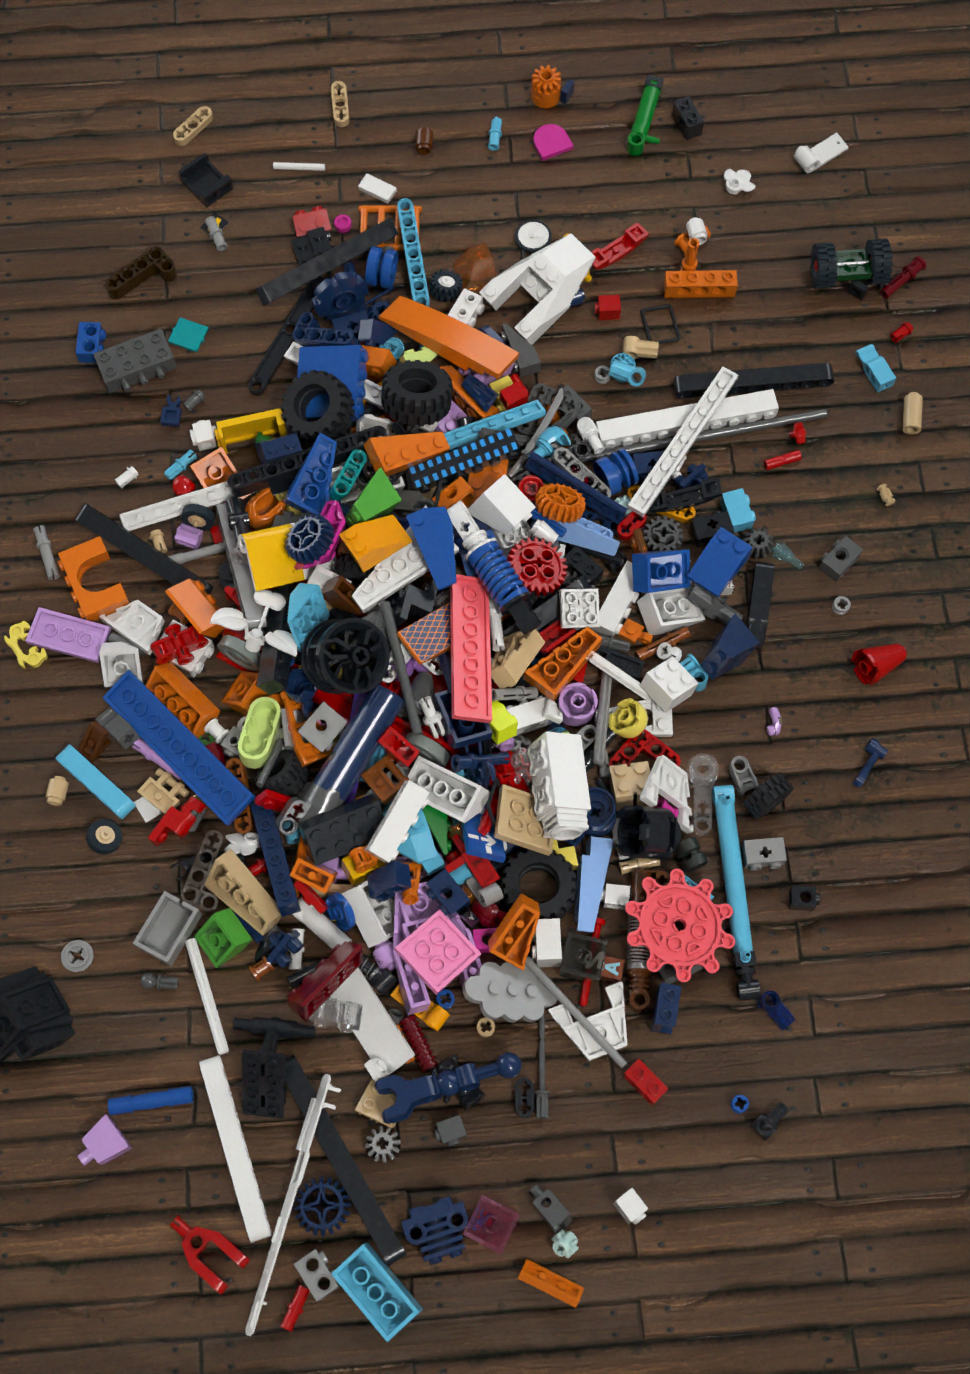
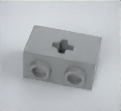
M783 837L744 840L741 845L744 868H750L752 871L770 866V869H778L787 861ZM761 852H764L765 855H768L767 858H764V855H760Z

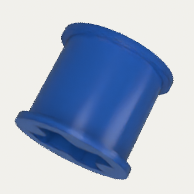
M744 1095L735 1096L730 1104L731 1109L735 1113H743L749 1107L748 1099ZM737 1099L745 1103L741 1110L739 1106H735Z

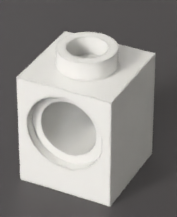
M606 884L600 900L604 901L603 908L625 910V906L629 902L630 886Z

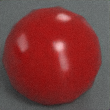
M180 475L174 479L172 490L176 496L184 495L195 491V484L184 475Z

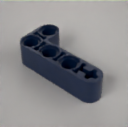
M305 312L299 317L292 334L296 343L303 347L360 345L354 334L349 330L321 328L311 312Z

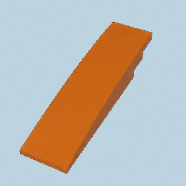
M399 296L379 315V319L465 371L471 368L481 375L486 372L499 379L519 358V352L487 334L403 296Z

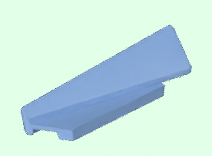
M591 836L586 841V855H581L578 858L574 909L577 931H594L613 845L612 839Z

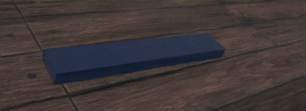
M532 451L524 468L549 483L565 484L567 487L571 486L572 489H577V493H581L582 497L585 498V505L616 524H620L628 510L627 508Z

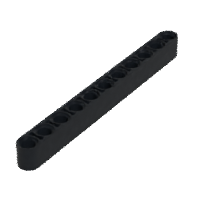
M293 1054L287 1058L284 1081L304 1117H306L311 1098H316L317 1094ZM322 1108L314 1134L384 1260L390 1266L407 1254L325 1108Z

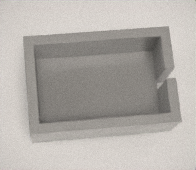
M164 891L134 940L133 945L142 952L172 967L186 940H188L200 920L202 913L196 907L184 901L182 902L179 898Z

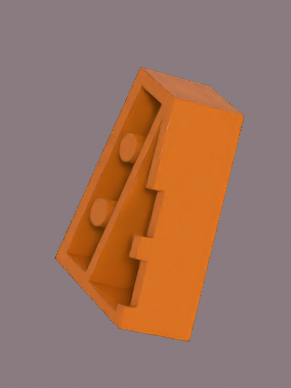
M361 345L368 352V362H366L367 379L377 383L382 382L384 374L392 366L395 367L397 361L390 349Z
M521 893L488 940L489 952L523 971L540 916L538 902Z

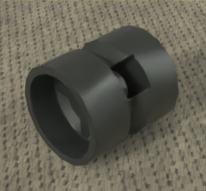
M696 837L680 842L674 850L677 858L682 859L681 866L686 874L696 871L708 863L704 852L699 851L701 846Z

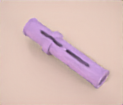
M139 738L133 743L135 745L132 748L143 754L148 761L155 762L177 779H181L145 741Z

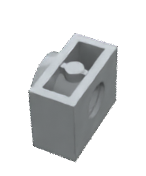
M323 701L301 726L298 733L321 752L324 750L329 751L335 743L333 739L337 734L339 736L342 735L348 722ZM318 720L326 722L327 727L325 730L319 731L316 729L315 725Z

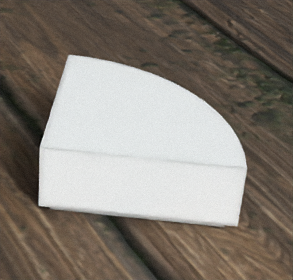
M548 698L542 717L560 724L563 721L562 712L556 707V703Z

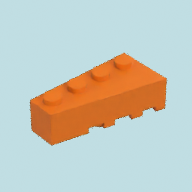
M443 431L369 438L364 444L375 472L382 468L386 476L396 474L446 454L450 449Z

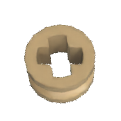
M488 1018L480 1019L477 1023L478 1034L482 1037H490L495 1031L494 1021ZM490 1023L489 1028H491V1031L486 1030L482 1032L481 1024Z

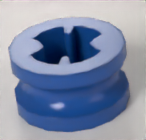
M442 990L437 994V1004L443 1009H449L454 1005V994L450 990ZM446 995H449V1000H451V1002H446L445 1004H442V999H440V997H445Z

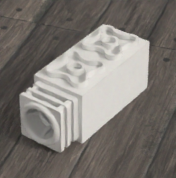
M545 732L528 746L527 756L530 761L529 773L532 777V794L535 801L534 811L537 821H542L544 838L574 840L589 829L586 816L587 812L591 810L581 735Z

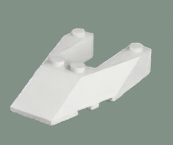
M569 234L514 264L493 278L479 293L497 310L522 286L538 304L514 328L532 345L570 307L575 293L577 294L583 278L586 277L596 257L576 237Z

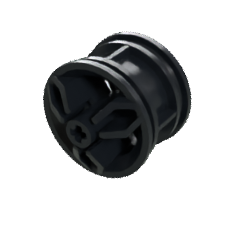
M361 618L331 619L317 624L308 632L301 647L300 658L306 678L317 689L330 694H362L372 690L383 680L388 670L390 652L384 634L370 621ZM350 633L352 635V638L348 645V637ZM342 667V675L340 680L337 677Z

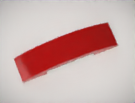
M637 222L626 229L623 236L601 250L599 248L593 250L591 253L596 258L592 266L595 270L619 261L638 247L649 236V233Z

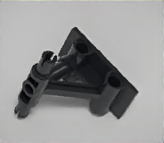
M255 1016L253 1019L234 1017L233 1030L249 1031L253 1035L265 1036L259 1051H242V1113L244 1115L282 1119L284 1117V1106L287 1097V1087H284L287 1056L276 1053L279 1038L294 1039L296 1037L315 1039L316 1025H302L294 1020H285L278 1017L266 1018Z

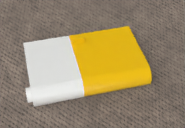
M295 523L248 532L238 536L239 548L242 553L247 554L255 591L309 579L316 566L308 569H295L294 567L297 562L289 556L285 549V540L288 539L286 534L290 533L289 528H293ZM336 556L330 562L320 566L333 572Z

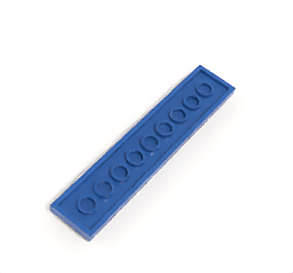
M127 670L102 697L226 825L229 826L256 797L132 671Z

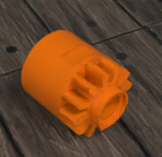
M550 65L547 68L540 66V71L535 69V74H532L531 99L538 107L551 108L560 100V72L556 73V68L550 69Z

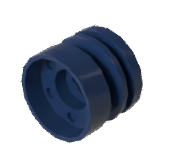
M592 787L588 788L591 810L587 812L586 817L588 818L587 824L589 829L583 833L593 837H600L609 833L615 826L617 818L614 798L608 791ZM593 813H596L599 817L596 818V816H593Z

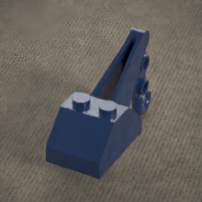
M449 690L435 693L433 701L435 710L442 714L441 723L445 730L444 741L454 749L459 748L461 756H466L469 753L467 745H471L472 753L482 755L481 741L491 739L493 734L489 723L452 719V695L449 693ZM489 759L484 760L473 771L466 769L470 781L484 787L486 790L490 785V777L492 781L496 779L494 765Z

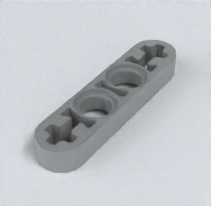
M559 447L555 450L552 460L558 467L583 482L584 478H591L593 480L592 488L597 484V491H604L607 497H611L609 487L568 449ZM562 453L565 455L564 459H558V456ZM570 459L571 461L569 462V464H568L567 467H566L565 464H566V462H568V460ZM577 465L580 470L579 473H572L570 466Z

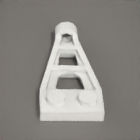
M654 700L638 701L645 709H649L652 712V724L646 726L645 729L655 737H672V709L665 713ZM619 706L609 708V716L610 713L614 714ZM595 709L594 721L597 724L598 709Z

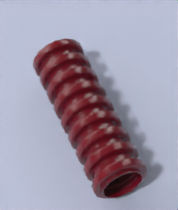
M410 1015L402 1019L399 1024L403 1026V1032H406L405 1037L409 1038L407 1041L411 1043V1049H414L413 1052L417 1056L416 1060L420 1062L418 1063L419 1067L422 1066L421 1071L426 1073L435 1069L438 1062H435L436 1058L432 1056L433 1051L429 1050L430 1045L426 1043L427 1038L424 1039L425 1034L421 1032L422 1028L418 1026L419 1021L415 1020L417 1018L416 1015Z

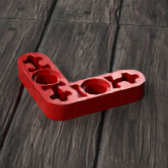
M644 729V740H641L636 746L635 743L638 736L628 738L611 758L608 768L618 764L621 758L624 760L621 764H627V767H629L642 751L654 761H656L658 756L664 755L667 752L666 757L670 760L674 758L677 766H680L681 759L676 752ZM658 745L661 747L662 752L654 754L651 751V747ZM632 748L635 754L628 757L624 754V749Z

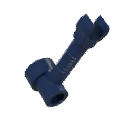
M872 738L866 745L864 751L871 755L852 783L858 788L865 782L877 759H883L888 752V749L880 745L879 741L875 738Z

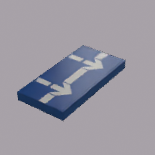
M485 804L481 812L466 823L461 822L466 854L503 863L506 859L503 841L494 838L495 831L493 825L486 836L478 833V827L486 809Z

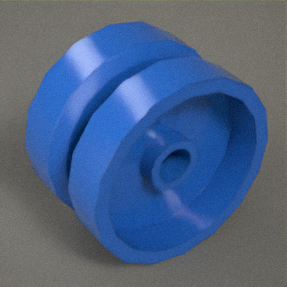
M371 247L366 264V285L375 287L380 281L382 288L392 289L398 267L397 250L388 249L384 254L382 247Z

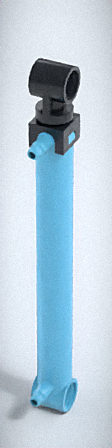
M733 785L712 786V799L716 811L727 904L733 909V914L729 917L731 935L735 938L732 959L736 976L741 978V980L736 981L737 997L739 1001L760 999V987L758 979H753L752 975L756 974L755 967L757 963L751 938L734 805Z

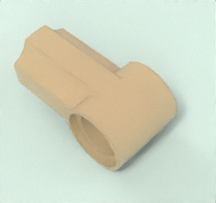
M626 336L623 340L622 353L629 354L633 359L638 357L657 358L659 344L654 341L639 340L636 336Z

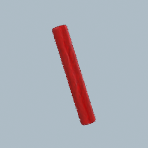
M495 789L490 804L494 818L498 807V789ZM487 807L478 827V833H481L482 836H486L492 826Z

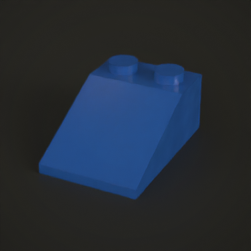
M720 527L688 573L687 578L716 597H719L750 558L752 546Z
M668 550L632 554L633 592L653 593L691 587V581L687 578L690 572V550Z

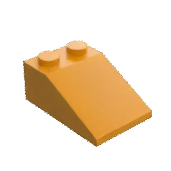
M394 515L355 524L339 534L344 546L363 573L413 542Z

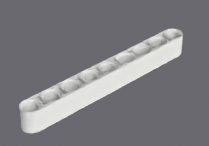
M218 1055L200 1061L202 1076L249 1240L252 1243L272 1236L270 1225L221 1057Z

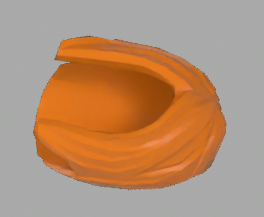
M270 487L254 495L245 507V512H248L250 527L255 530L272 526L276 515L283 514V511L287 510L283 500L278 502L275 495H272Z

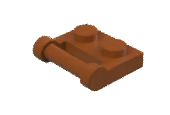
M388 755L361 774L363 780L384 805L396 797L404 781L410 780V778L404 776L393 763L394 760ZM384 768H388L399 781L398 784L394 785L383 772Z

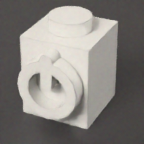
M200 420L192 424L193 429L190 430L193 446H198L199 451L217 447L214 431L216 426H212L210 420Z

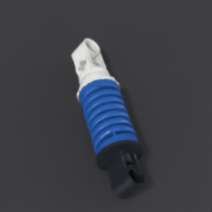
M461 500L447 509L452 524L463 539L462 546L468 551L465 558L466 561L470 563L475 573L479 575V579L483 581L484 587H487L486 590L488 593H491L492 599H495V604L499 606L500 614L508 615L511 613L518 628L525 636L541 626L540 619L527 603L532 598V593L528 591L526 586H522L523 581L519 579V575L515 573V569L507 561L508 558L503 555L504 552L498 549L497 539H488L486 531L479 529L468 508Z

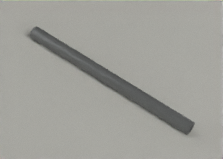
M383 602L380 605L413 736L422 734V729L399 637L396 635L397 629L390 602Z

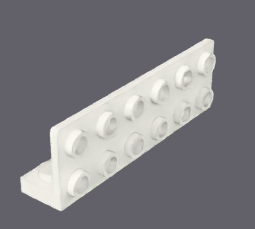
M357 968L330 997L371 1060L366 1062L364 1066L376 1082L391 1075L413 1058L415 1053L360 969Z

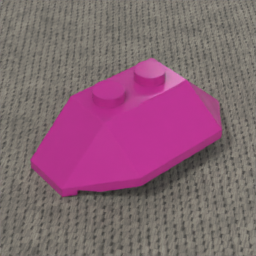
M327 501L320 514L328 519L334 528L333 533L335 537L332 539L334 543L329 546L330 550L325 552V556L322 555L320 557V561L315 560L313 564L308 563L305 565L297 562L294 567L295 569H308L330 562L334 558L335 549L341 542L339 534L346 529V521L338 501Z

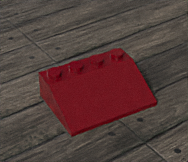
M345 941L342 945H336L331 951L332 955L327 960L325 958L321 960L316 967L317 970L313 974L309 973L302 980L303 984L298 989L294 988L288 994L287 1005L305 1022L363 963V947L360 944Z

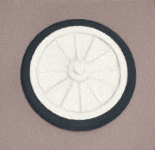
M538 220L523 222L515 232L517 245L524 251L531 253L545 248L552 239L550 228Z

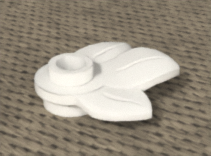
M727 169L724 173L726 190L730 194H738L740 191L750 192L756 187L753 183L749 182L751 174L747 170L734 172L732 169Z
M254 832L226 835V839L231 844L224 848V851L227 852L229 849H232L235 854H253L256 848L261 846L259 835Z

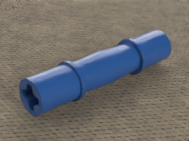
M192 1086L175 1089L168 1088V1091L149 1092L135 1096L129 1094V1096L108 1099L109 1114L134 1113L137 1110L193 1103Z

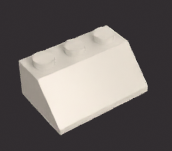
M368 880L342 893L353 909L355 923L368 948L384 942L394 935L395 902L393 898L386 901L369 898Z

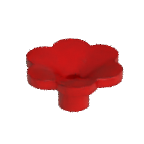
M802 422L795 423L794 431L789 432L790 438H795L797 444L805 443L806 430L803 428Z

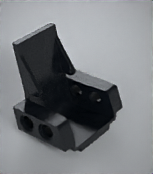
M36 966L0 978V1063L15 1052L22 1062L60 1047L76 1034L71 1026L73 1020L69 1014L71 1011L53 979L47 977L45 972L40 973Z

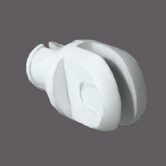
M589 417L580 418L577 422V430L583 441L589 442L595 454L603 452L605 447L598 437L599 430L593 420Z
M427 696L424 697L426 702L423 698L419 700L425 715L423 723L428 725L432 736L437 739L439 737L434 723L441 736L445 735V730L441 723L442 714L435 710L431 697Z

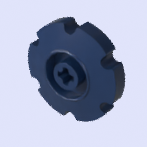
M340 272L335 274L333 278H327L318 285L314 291L315 297L312 298V305L319 317L325 316L326 320L332 321V319L346 316L349 313L353 314L361 308L366 301L364 296L368 294V287L360 275L355 276L354 272Z

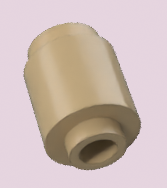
M54 776V778L49 780L45 796L47 798L46 803L62 806V803L65 802L69 786L66 778Z

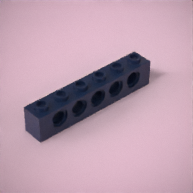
M252 802L250 806L281 916L284 917L300 912L301 907L295 886L293 885V879L290 876L291 871L281 835L276 826L274 810L265 809Z

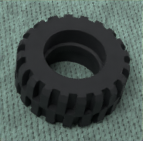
M406 360L404 363L399 362L395 367L389 368L383 376L382 406L393 420L397 419L401 424L406 423L408 426L419 425V427L425 424L432 425L435 421H441L449 413L453 391L452 379L443 368L440 369L437 364L433 365L428 361Z
M317 370L309 371L310 374L306 372L300 374V378H294L292 385L287 386V392L283 394L281 399L284 401L281 404V411L284 412L281 416L283 421H285L286 427L307 443L314 444L319 433L333 440L338 439L339 434H344L347 431L345 428L347 425H351L352 420L350 418L354 416L355 410L352 407H354L355 403L354 399L351 398V391L337 377L326 371L320 370L318 372ZM320 394H329L330 404L325 415L319 420L307 422L306 409L310 401Z
M527 848L526 852L522 853V851L516 853L515 858H510L507 862L500 880V888L503 893L502 903L504 907H507V912L521 894L519 889L521 878L528 872L539 870L550 874L557 884V891L553 899L539 904V919L560 918L561 920L565 913L571 909L577 888L576 875L572 871L570 862H566L562 854L556 855L555 850H552L549 856Z

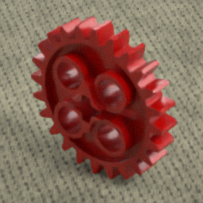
M528 537L526 541L521 539L519 544L515 543L509 552L507 561L511 563V567L515 569V573L523 581L522 586H526L531 593L535 591L536 596H539L542 592L546 596L549 591L552 594L565 581L564 578L567 575L565 571L568 566L563 564L566 559L560 558L563 552L557 553L558 547L552 548L551 541L545 544L544 538L541 542H538L537 537L533 541Z

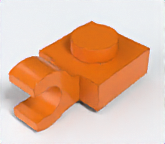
M627 618L618 634L619 637L634 645L637 640L646 646L653 641V635L643 632L644 626Z

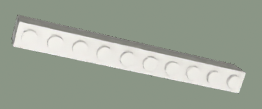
M774 390L724 398L702 431L776 417L779 407ZM697 403L597 421L598 437L605 449H611L615 446H627L637 442L643 443L653 439H664L674 436Z

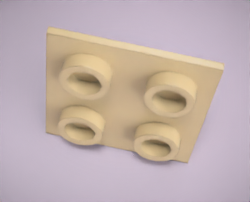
M372 1078L355 1111L359 1112V1115L363 1114L369 1117L370 1120H375L376 1123L380 1122L386 1125L387 1128H394L396 1123L387 1124L383 1122L382 1112L384 1109L395 1104L397 1096L394 1094H379L375 1090L374 1085L376 1082Z

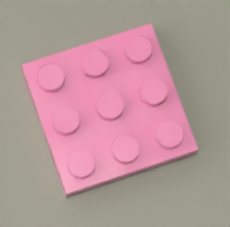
M440 909L394 949L436 995L481 955V952Z

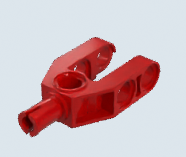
M177 1216L174 1220L180 1227L173 1221L169 1227L174 1229L183 1238L181 1244L189 1266L222 1295L229 1286L218 1278L214 1271H211L200 1261L199 1255L212 1241L243 1269L250 1262V1259L222 1233L200 1227L191 1228L180 1216ZM196 1236H200L203 1240L202 1246L198 1249L192 1245V1241Z

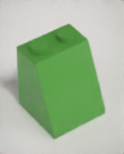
M382 468L378 469L346 514V523L349 528L355 524L388 515L402 501Z

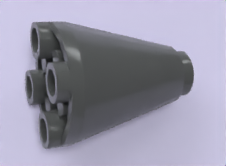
M419 672L411 683L421 726L425 725L423 723L425 715L419 700L423 698L426 702L424 697L430 696L434 705V681L432 675L427 672ZM404 703L398 716L410 723Z

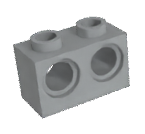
M315 1249L296 1262L294 1266L315 1300L319 1302L340 1286L331 1274L335 1270L330 1271L326 1265L329 1260L324 1252L321 1251L319 1253ZM311 1259H316L319 1263L315 1271H310L307 1267ZM323 1277H327L330 1280V1286L326 1290H322L319 1287V1281Z

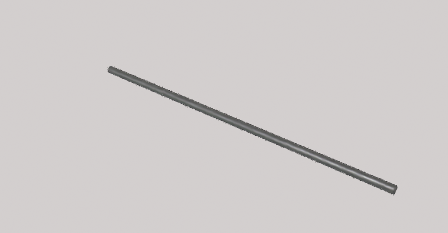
M820 409L702 431L695 442L827 418V410ZM674 437L605 449L599 454L590 452L581 462L596 461L605 456L610 458L611 453H617L622 448L629 454L666 448ZM522 465L521 469L518 471L516 475H519L527 471L528 469L524 468V465ZM508 467L507 474L510 472L512 467ZM466 475V477L463 478L467 483L469 475Z

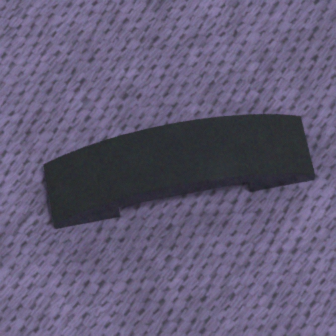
M720 478L701 481V485L665 493V490H662L649 508V512L682 510L712 501L723 495Z

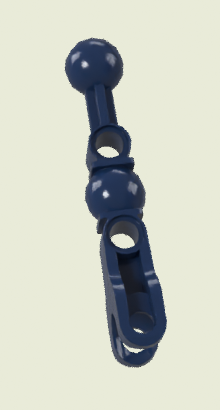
M505 1052L498 1057L496 1063L476 1068L475 1064L472 1063L456 1067V1072L444 1070L437 1077L433 1074L409 1081L397 1075L382 1078L376 1081L374 1085L375 1090L381 1095L394 1094L397 1096L395 1104L384 1109L382 1112L383 1122L392 1124L407 1120L415 1107L441 1099V1095L453 1096L460 1089L462 1092L476 1089L480 1086V1080L497 1075L506 1079H512L520 1073L522 1062L516 1054Z

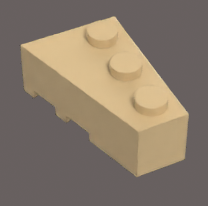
M536 629L526 636L520 630L503 637L505 649L502 651L500 647V652L495 653L491 663V677L500 689L513 687L544 645L545 641Z

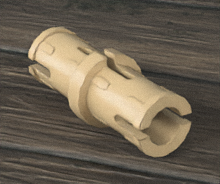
M635 858L619 862L621 875L634 870L660 866V860Z

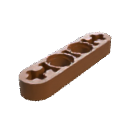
M239 758L229 759L226 767L235 776L242 775L241 778H237L249 789L246 766ZM235 763L240 765V768H237V774L236 770H232V766ZM249 804L240 813L248 814V816H244V820L243 817L239 816L234 820L235 829L241 834L252 832L255 826L252 809ZM244 821L249 823V826L246 827V830L245 828H241V824H243Z

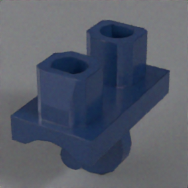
M703 463L699 466L691 464L687 469L688 476L686 478L679 475L675 479L676 486L679 489L701 485V481L708 480V474L705 471L706 465Z
M297 930L293 933L288 932L286 935L282 931L279 934L272 933L269 936L271 942L269 948L273 951L266 960L270 964L276 962L282 968L287 967L291 963L292 958L286 952L290 950L293 954H296L304 946L298 939L301 934Z

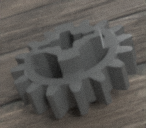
M657 516L656 521L650 519V524H646L645 530H643V536H645L643 543H647L646 548H653L652 552L676 550V547L680 548V541H683V535H681L683 529H678L680 523L674 524V518H671L669 521L667 516H664V519Z

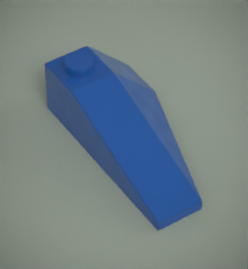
M319 433L283 500L284 503L305 513L321 514L326 502L329 501L336 441Z
M423 508L407 515V520L438 590L440 591L457 583L453 524L446 508Z

